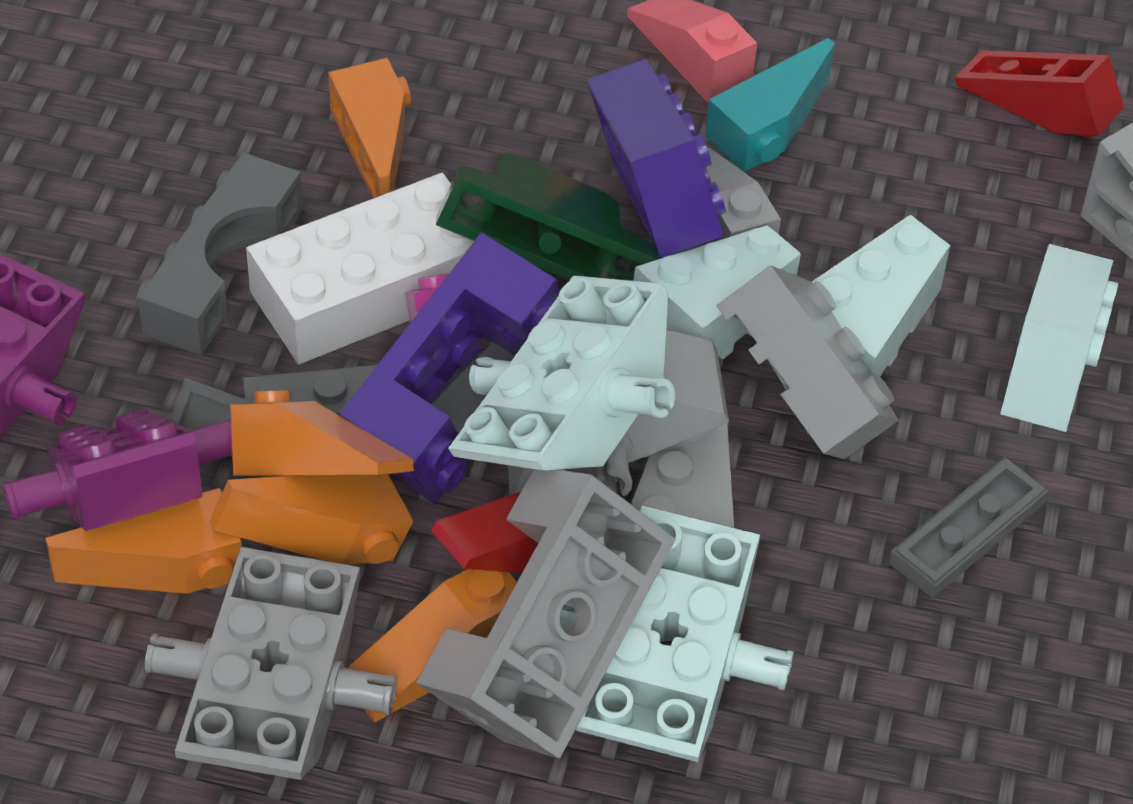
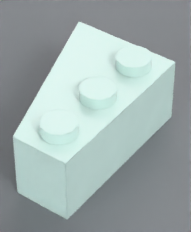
M909 215L812 281L813 283L819 281L829 291L837 306L832 313L841 328H849L861 342L865 350V355L861 357V360L870 375L875 373L880 377L885 368L891 366L897 357L899 347L909 332L912 333L942 287L950 245L912 215Z
M765 225L636 266L633 281L663 283L668 291L666 329L712 340L717 348L718 357L724 359L733 352L734 343L746 333L751 334L740 319L731 317L726 320L716 305L770 265L797 276L801 253L772 228Z
M1052 244L1048 245L1023 325L1001 415L1064 432L1067 431L1085 364L1097 366L1119 284L1108 280L1113 260Z

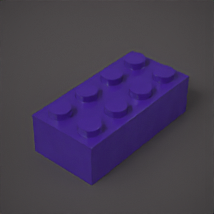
M643 59L587 79L615 172L660 259L723 237L718 216L725 214L726 208L716 182L711 183L706 168L712 165L707 145L702 134H697L690 114L688 112L684 113L677 93H672L665 73L656 75L648 60Z

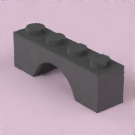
M244 152L230 170L223 171L212 196L205 205H200L196 208L188 229L179 241H173L169 245L162 265L152 278H147L143 281L138 290L136 307L140 310L142 333L144 335L202 356L228 318L225 283L213 271L214 267L225 256L235 250L253 245L289 230L303 209L300 171Z

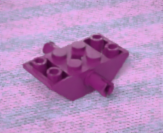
M0 254V437L26 409L50 420L51 423L57 426L64 425L66 423L65 417L70 418L77 403L76 393L68 389L65 390L51 383V381L59 373L85 303L84 293Z
M142 409L115 417L116 427L99 432V429H92V425H85L58 433L60 443L46 447L54 470L14 482L3 483L12 519L16 520L27 514L65 504L71 519L84 531H88L201 498L203 495L199 465L232 456L231 418L228 421L190 431L175 424L174 421H169L165 417L156 415V413L149 414L148 409Z

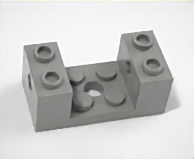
M533 469L506 520L536 541L538 545L487 638L446 628L416 684L503 742L560 759L676 538L591 474L563 470L543 471ZM573 599L577 610L576 620L573 626L564 632L560 624V612L564 604Z

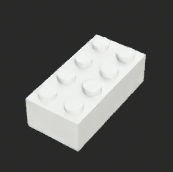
M443 172L246 247L250 292L298 365L409 321L410 317L405 292L420 289L418 283L420 278L450 273L474 243L473 240L436 226V216L451 185Z

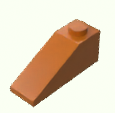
M388 58L328 72L330 111L372 199L394 191L405 133V107L411 106V94L405 77L396 76Z
M290 390L254 391V403L230 404L233 476L381 475L414 471L413 459L315 401L290 402Z
M388 474L292 475L228 480L210 519L213 530L327 562L355 565L366 563L380 564L393 561L413 523V519Z
M220 488L203 492V497L102 527L88 531L77 528L45 538L52 575L57 583L189 594L206 588L215 589L228 584L242 543L240 537L215 531L211 526L210 519L222 494Z
M467 569L438 586L347 668L383 675H397L395 702L390 703L393 704L392 714L429 693L416 684L445 629L448 628L487 638L517 581L509 572ZM364 709L374 723L388 716L383 714V712Z

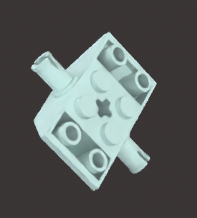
M573 276L561 289L559 296L539 324L532 329L528 339L512 361L480 357L476 362L479 366L485 367L471 366L469 373L471 388L477 394L486 395L476 411L466 420L463 429L448 448L452 455L459 458L543 471L600 467L605 464L638 414L651 415L656 418L666 417L669 414L666 408L659 407L673 408L675 389L671 381L664 378L668 291L664 284Z
M642 506L640 512L675 537L676 540L577 725L576 731L698 762L712 730L725 681L729 682L731 676L777 687L779 690L784 691L794 651H783L740 640L741 633H739L759 545V534ZM573 599L567 601L560 612V624L564 632L569 630L576 620L577 610ZM672 641L671 646H667L661 644L660 642Z

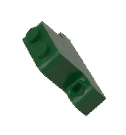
M502 153L492 174L476 168L460 166L436 216V226L473 241L482 232L536 267L568 280L573 276L633 281L636 266L660 259L653 243L626 231L621 226L619 204L613 197L592 186L510 153ZM468 192L480 197L479 203L469 204L463 199V195ZM620 255L634 262L630 266L622 267L615 262V259Z

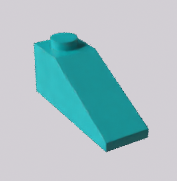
M827 38L710 98L705 137L743 172L763 162H770L777 158L780 153L785 151L828 84L835 43Z

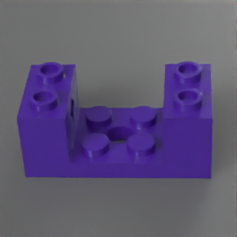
M481 232L339 413L342 418L413 459L414 471L391 473V476L433 504L438 501L444 491L449 493L458 486L466 473V463L469 459L454 457L448 448L458 433L450 416L431 405V403L447 388V382L459 366L465 367L474 359L480 349L483 336L511 354L516 355L528 339L532 329L539 324L559 296L560 290L557 280Z

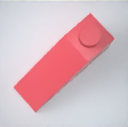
M647 0L627 8V17L708 104L710 98L753 77L757 42L729 13L694 0Z

